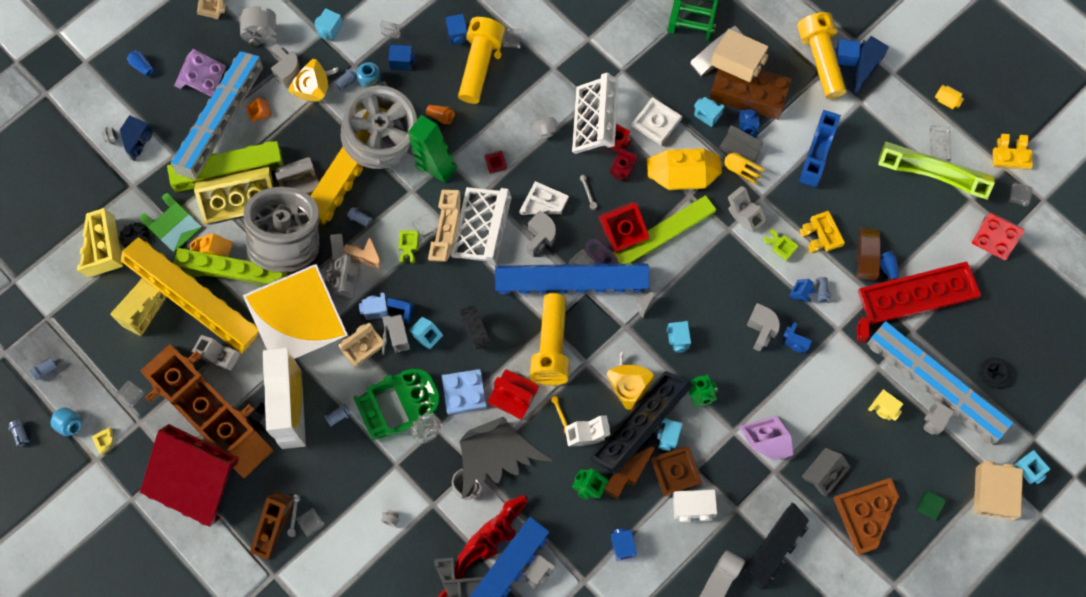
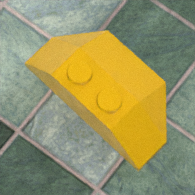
M704 148L665 150L647 159L648 177L668 190L705 189L722 174L720 155Z

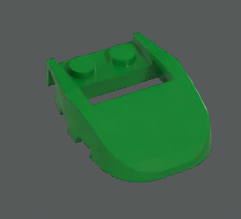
M409 369L402 371L398 375L384 377V380L368 387L367 392L359 397L355 395L353 397L372 441L401 434L429 418L436 411L439 403V394L432 378L427 372L420 369ZM394 388L409 421L389 430L375 396Z

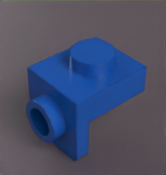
M750 109L740 110V130L757 138L759 129L758 111Z
M793 322L792 326H787L783 337L786 340L784 344L790 346L796 352L806 353L812 340L795 334L794 331L797 323Z

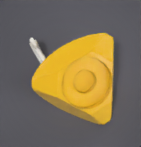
M312 59L295 77L288 90L292 95L301 99L314 102L320 101L328 90L327 76L338 72V68L324 71L321 64L316 59Z
M623 352L620 354V366L614 367L607 372V377L613 390L627 410H631L644 396L654 379L653 373L647 368L638 365H624Z

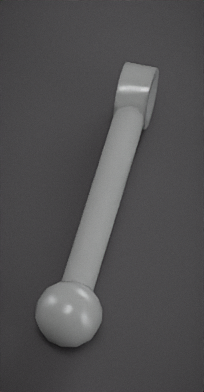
M581 175L580 180L584 184L585 190L590 201L589 207L591 210H595L597 208V204L593 201V198L591 196L586 181L587 176Z
M297 494L293 496L294 504L291 518V526L290 529L287 531V534L290 537H294L296 535L294 526L297 512V504L300 501V496Z

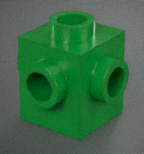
M708 374L690 380L693 386L689 390V394L694 407L708 405L717 400L715 392H718L714 380L710 381Z
M595 469L580 470L575 476L572 488L578 491L577 494L584 499L600 498L608 480Z

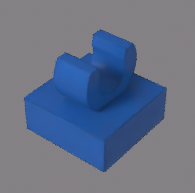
M810 279L797 280L789 296L794 300L801 299L804 302H811L808 294H815L816 291L812 288L814 282Z

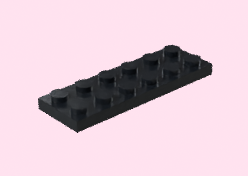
M665 371L590 456V459L594 463L617 474L693 386L692 383L685 378Z

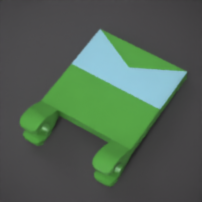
M166 193L162 196L164 202L170 207L154 222L145 213L139 218L144 225L175 253L178 248H181L202 227Z

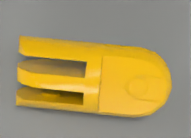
M730 153L725 157V166L729 170L757 185L758 181L745 174L744 171L760 179L762 174L747 165L761 172H764L765 168L737 153Z

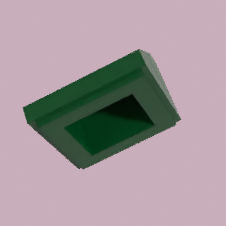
M926 491L916 511L936 520L946 499Z

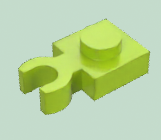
M771 229L769 234L773 238L769 239L765 236L763 242L767 245H773L771 251L787 262L799 245L785 235L779 238L777 232Z
M400 230L398 249L403 250L400 255L401 263H405V257L410 256V262L414 264L415 256L413 251H418L419 231Z

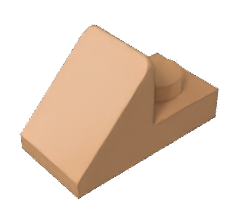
M370 238L364 250L357 245H345L343 249L344 255H351V260L379 270L381 269L379 257Z

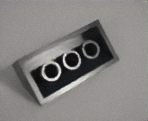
M792 502L785 509L740 574L759 589H762L764 585L769 587L775 578L772 576L773 572L783 567L786 562L783 558L787 552L791 554L797 546L795 541L798 536L802 538L809 529L806 526L809 522L808 518L795 503Z

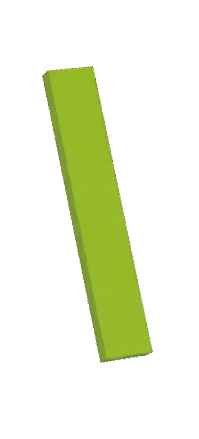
M705 195L648 230L649 239L618 252H613V256L619 264L634 263L714 214L716 208Z

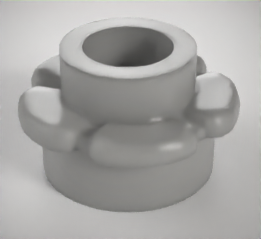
M105 127L102 137L106 143L108 142L113 145V142L118 141L117 133L113 127Z
M392 510L382 513L381 521L390 527H396L397 523L401 521L398 518L399 514Z

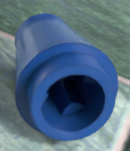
M134 50L128 55L129 65L145 76L153 73L154 69L143 52Z
M893 251L881 254L880 266L888 280L899 278L896 255L893 254Z

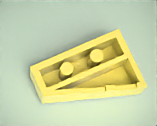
M105 208L87 213L83 231L84 243L83 248L80 249L81 261L80 265L77 266V271L89 278L123 267V263L121 262L115 216Z
M141 278L110 315L122 327L142 336L167 296Z

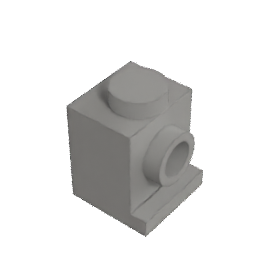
M935 401L924 418L926 423L923 427L926 432L938 435L943 431L954 411Z
M538 554L523 574L524 578H526L524 582L533 589L539 583L543 585L550 576L548 571L553 573L555 566Z

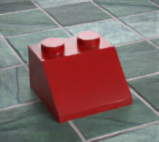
M630 202L598 216L603 231L614 252L650 238L635 202Z

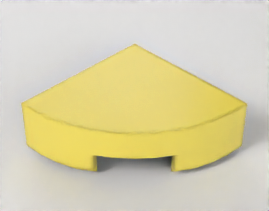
M111 427L92 436L101 455L108 451L113 443L114 433Z

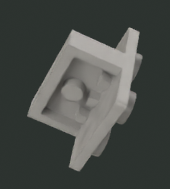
M309 157L275 168V175L280 187H291L310 194L313 193L319 184Z
M346 254L329 261L325 269L326 279L324 282L330 296L334 295L350 301L354 298L360 264L350 261L351 255Z

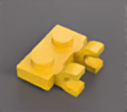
M1001 134V138L997 139L998 148L993 149V167L1030 170L1033 165L1032 150L1026 149L1028 135H1020L1019 139L1016 140V149L1008 148L1009 134Z
M829 211L812 216L810 219L811 223L803 224V228L799 230L802 237L816 231L819 239L812 240L810 242L811 245H808L810 253L816 252L822 247L827 252L845 244Z

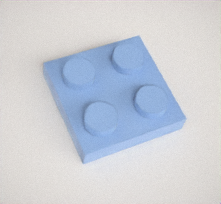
M480 369L442 375L448 415L486 409Z

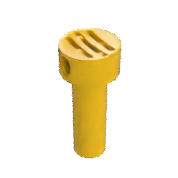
M820 12L809 15L797 24L801 42L811 46L825 98L834 99L840 97L847 91L831 40L837 33L832 14Z
M475 17L470 21L466 38L472 45L458 98L466 103H479L492 50L501 47L505 27L496 20L486 17Z
M550 293L544 296L539 353L531 357L530 379L542 385L554 386L565 384L569 376L570 360L562 355L566 297L557 293Z

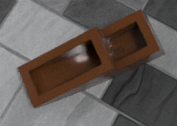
M859 229L856 278L876 281L879 276V230Z
M651 446L630 458L624 467L611 477L604 489V493L618 500L627 483L635 487L655 448Z

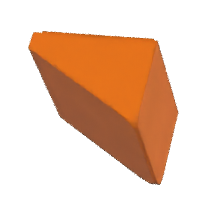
M258 97L246 106L250 122H255L272 115L269 104L265 99Z

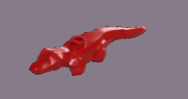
M526 495L506 501L500 513L487 521L470 538L468 544L464 546L463 551L458 555L457 563L454 566L455 579H462L467 567L478 558L489 559L495 556L497 553L496 547L503 540L507 542L515 537L516 530L512 529L510 525L527 504L528 498ZM444 589L438 597H447L446 590Z

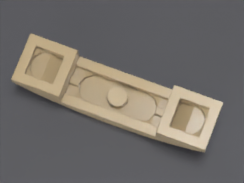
M459 190L441 191L438 206L441 209L435 242H431L429 261L447 262L451 255L460 219L461 202Z

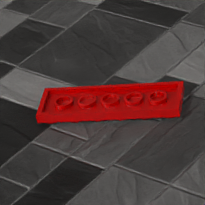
M967 261L859 288L858 290L866 316L869 318L870 326L978 299L981 296Z

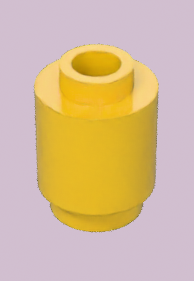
M942 85L935 96L938 102L952 110L954 107L959 108L964 100L961 97L963 93L948 85L947 87Z

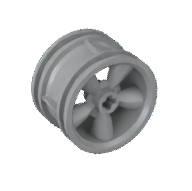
M370 86L357 92L346 106L341 126V142L346 153L356 163L372 169H383L398 163L405 156L410 146L408 131L417 121L414 107L405 95L391 87ZM379 108H383V109H386V110H388V111L385 112V111L379 110ZM363 109L370 113L366 119L354 116ZM399 119L404 131L394 128L393 120ZM368 130L371 136L366 144L358 139L355 135L356 132ZM388 135L396 146L381 149V137Z

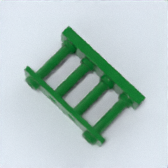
M674 0L667 32L674 34L675 28H679V26L707 32L705 40L709 41L710 34L714 35L716 24H713L718 0H708L714 2L712 9L688 5L682 2V0ZM683 11L710 16L709 24L681 19L678 16L679 12L683 13Z

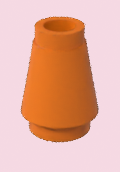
M428 105L426 115L445 125L453 121L454 111L450 107Z

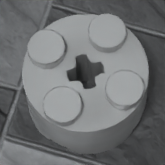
M257 6L244 9L242 15L240 14L241 38L249 42L250 46H259L261 43H274L277 36L275 12L268 8L267 11L261 10V7Z

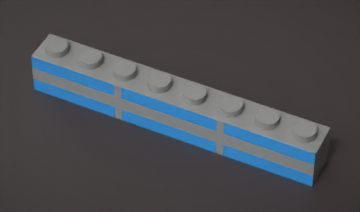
M240 51L237 57L233 59L232 65L225 72L221 83L217 85L213 96L208 100L203 112L199 114L195 125L191 127L188 136L181 143L177 154L172 158L171 165L176 174L194 180L197 179L263 70L259 56Z
M886 321L868 341L867 344L873 352L882 355L889 365L897 367L904 377L913 380L917 387L922 391L928 392L934 401H938L953 410L952 415L959 417L969 429L979 433L985 442L992 445L995 444L1013 424L1012 421Z

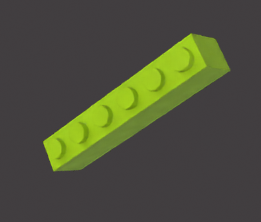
M268 141L257 146L250 145L239 150L231 149L225 153L211 154L196 180L176 174L171 164L167 165L170 185L176 193L194 189L195 183L265 167H269L270 171H275V168L284 166L278 142Z

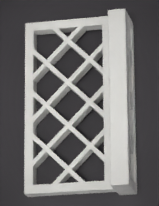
M609 73L601 74V79L577 86L572 152L575 154L604 145L608 148L615 146L618 80ZM601 85L599 93H595L596 89ZM589 90L585 97L582 98L583 91ZM594 94L596 97L590 104H588V100ZM600 100L599 108L595 110L594 107ZM586 104L588 107L585 110V112L581 114V110ZM593 110L595 113L588 121L586 118ZM599 117L598 124L595 127L593 123ZM584 121H586L587 124L580 131V126ZM592 127L593 131L587 137L585 134ZM598 133L597 141L592 142L593 138ZM584 137L586 140L582 146H579V142Z
M466 188L457 237L451 257L487 261L489 264L497 265L512 198L508 189L501 188L500 191ZM470 194H478L480 196L474 203L469 201ZM490 196H497L496 202L489 206L486 199ZM484 202L487 208L478 213L475 207ZM473 209L477 215L467 220L465 217L466 213ZM491 211L493 214L492 219L485 222L482 216ZM480 218L483 225L474 230L471 223ZM469 226L473 232L463 237L461 234L462 230ZM487 228L489 235L481 239L478 233ZM476 235L479 242L470 247L467 240ZM463 243L469 248L463 253L457 252L458 247ZM483 245L485 247L484 255H476L474 250Z

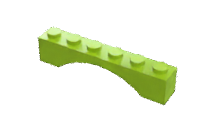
M886 141L879 156L878 165L896 171L913 172L951 184L968 194L987 200L995 184L994 176Z
M181 248L177 249L173 264L178 265L189 276L223 277L246 282L258 287L266 286L291 275L290 272L282 273L265 270L250 261Z

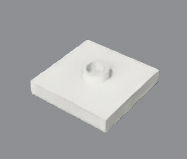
M652 97L632 122L631 127L659 145H662L681 121L682 116Z

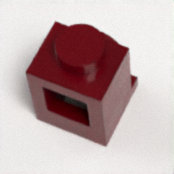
M620 148L611 167L610 175L617 180L627 181L636 164L637 155Z

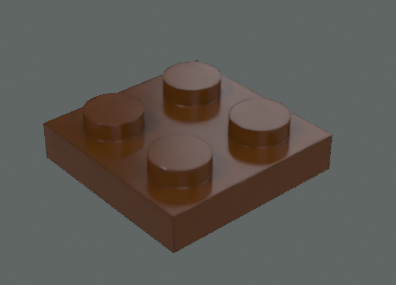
M689 446L650 459L663 497L672 495L676 491H684L702 485Z

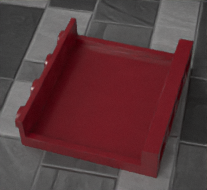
M168 424L157 432L140 493L151 500L164 504L167 508L180 512L185 517L198 521L201 525L211 527L220 519V516L217 515L230 471L238 464L239 457Z

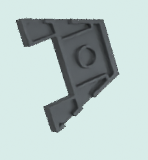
M496 554V555H495V560H496V561H497V559L500 557L501 554ZM453 558L434 560L448 597H469L484 578L455 579Z

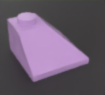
M777 416L739 426L753 450L774 461L793 455L791 435Z

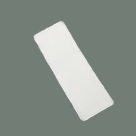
M342 234L330 235L333 260L344 255Z

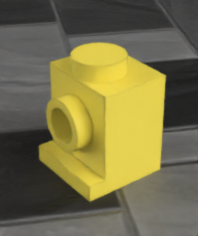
M883 389L868 410L872 411L874 409L881 418L896 421L902 413L899 409L903 403Z

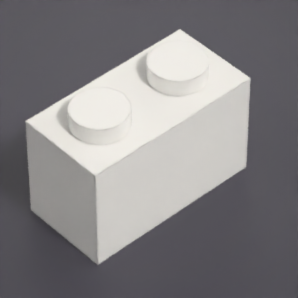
M715 490L674 492V519H680V522H691L692 519L700 518V521H712V518H715L717 515Z

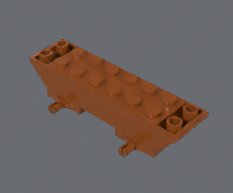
M169 344L140 370L154 388L145 398L151 403L159 395L165 397L204 437L205 442L239 457L238 464L233 468L243 478H246L274 451L248 424L246 417L254 411V408L248 404L241 412L233 409L196 371L193 364L202 357L200 353L196 350L187 359Z

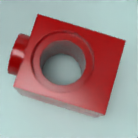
M616 124L615 137L618 136L622 139H615V146L609 148L619 152L620 148H628L631 138L630 130Z

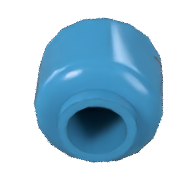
M363 63L357 69V78L363 88L378 86L381 82L379 67L374 63Z
M67 407L55 411L51 418V427L63 436L76 434L82 425L81 416Z

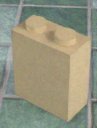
M728 29L713 52L710 65L751 82L754 76H758L761 70L760 65H764L769 55L766 54L768 46Z
M983 461V463L978 465L975 474L974 514L1016 520L1021 517L1023 469L1016 468L1012 464L995 465V462Z

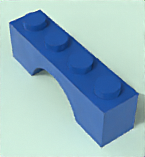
M823 109L798 182L817 187L841 115Z

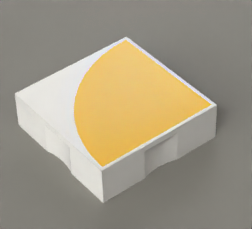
M316 264L243 295L267 350L288 348L295 359L348 336Z
M288 348L263 350L266 430L275 438L277 444L282 449L306 447L302 371Z

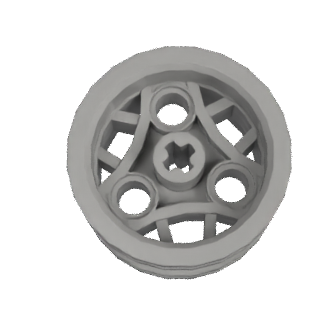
M274 187L262 190L248 200L243 212L245 230L247 231L245 237L248 256L257 266L272 272H292L309 265L316 258L320 246L318 232L319 211L316 202L311 196L291 187Z

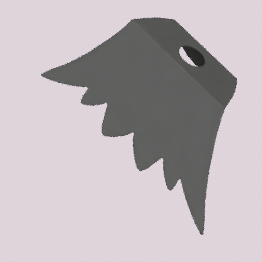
M504 417L470 429L459 441L463 461L462 499L469 493L476 479L480 486L483 485L486 473L494 482L499 483L502 468L514 475L519 474L517 461L530 466L528 458L549 462L553 460L529 444L509 425Z

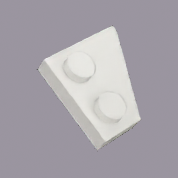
M535 181L520 209V214L536 215L540 210L546 215L561 214L569 196Z

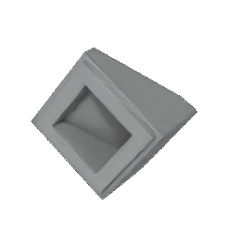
M653 292L636 301L635 308L642 318H644L653 301Z

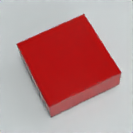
M861 318L857 324V341L865 343L869 338V318Z

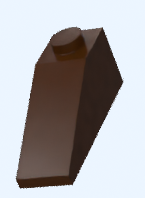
M278 491L267 497L250 553L266 560L270 559L289 517L294 501L293 497Z

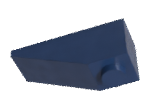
M870 36L867 41L863 40L860 45L854 93L856 94L883 60L889 49L888 45L873 36Z

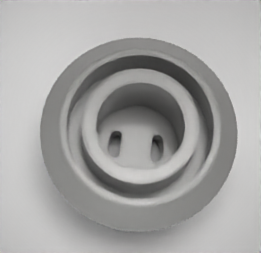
M549 117L533 122L532 128L538 136L542 135V139L553 136L552 132L556 130V119Z

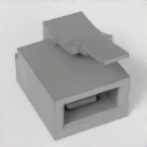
M402 316L382 317L384 323L383 355H385V345L387 343V330H389L395 353L410 350Z

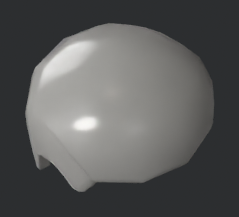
M463 469L457 471L452 478L453 491L461 499ZM477 479L464 500L475 499L481 494L483 485L480 486Z

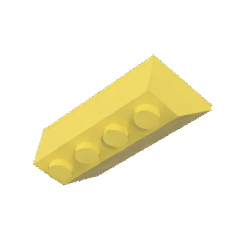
M269 167L196 182L194 192L204 224L244 216L243 212L248 200L262 190L274 188V182Z

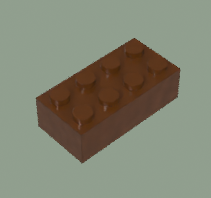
M718 68L709 99L741 110L750 109L758 111L759 115L779 120L791 79L760 70L758 76H754L751 82H748Z

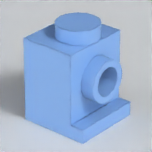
M381 293V297L369 296L363 299L362 303H359L360 314H364L366 320L389 316L385 293Z

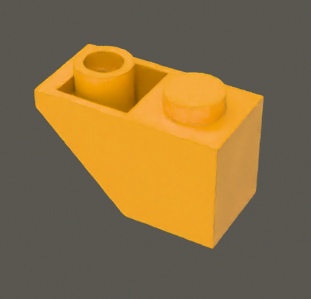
M213 233L194 239L190 245V250L229 257L233 242Z

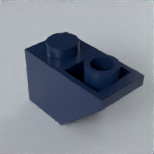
M129 115L120 128L125 152L132 161H135L137 156L141 155L144 145L152 137L153 130L148 123Z

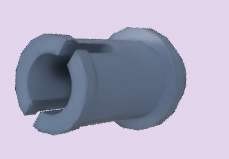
M351 68L349 70L346 69V73L334 82L341 91L352 81H356L357 74Z
M352 207L347 215L350 221L354 220L365 228H368L373 220L372 217L359 211L358 207Z
M817 278L816 299L820 303L830 301L831 293H829L828 278Z
M49 357L36 367L32 366L33 369L30 372L36 380L39 378L43 379L42 376L57 368V365Z
M340 404L339 408L325 415V419L330 426H333L343 418H349L348 415L351 412L346 404Z
M20 419L10 422L8 429L12 431L16 446L29 443L24 429L25 423Z

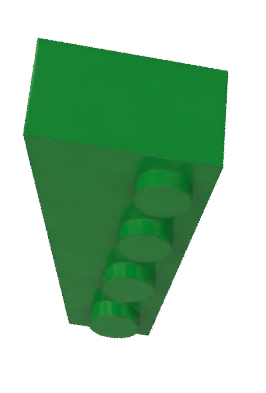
M421 115L408 131L415 167L419 171L427 172L443 183H446L458 166L452 162L454 159L452 154L447 153L448 146L443 141L438 125Z

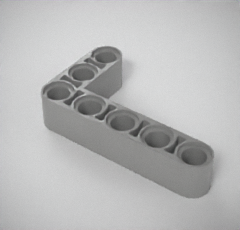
M726 550L719 559L699 597H724L732 581L741 571L745 560Z

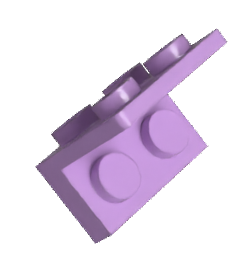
M193 49L187 55L174 86L181 89L186 84L212 97L226 66Z

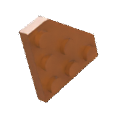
M891 478L833 498L856 555L878 548L892 510L899 498Z

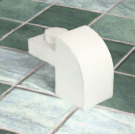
M599 416L591 421H576L565 427L568 446L597 444L605 441V437L610 435L607 416Z

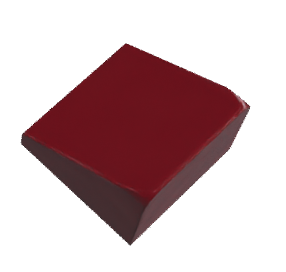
M502 150L484 155L489 173L507 169Z

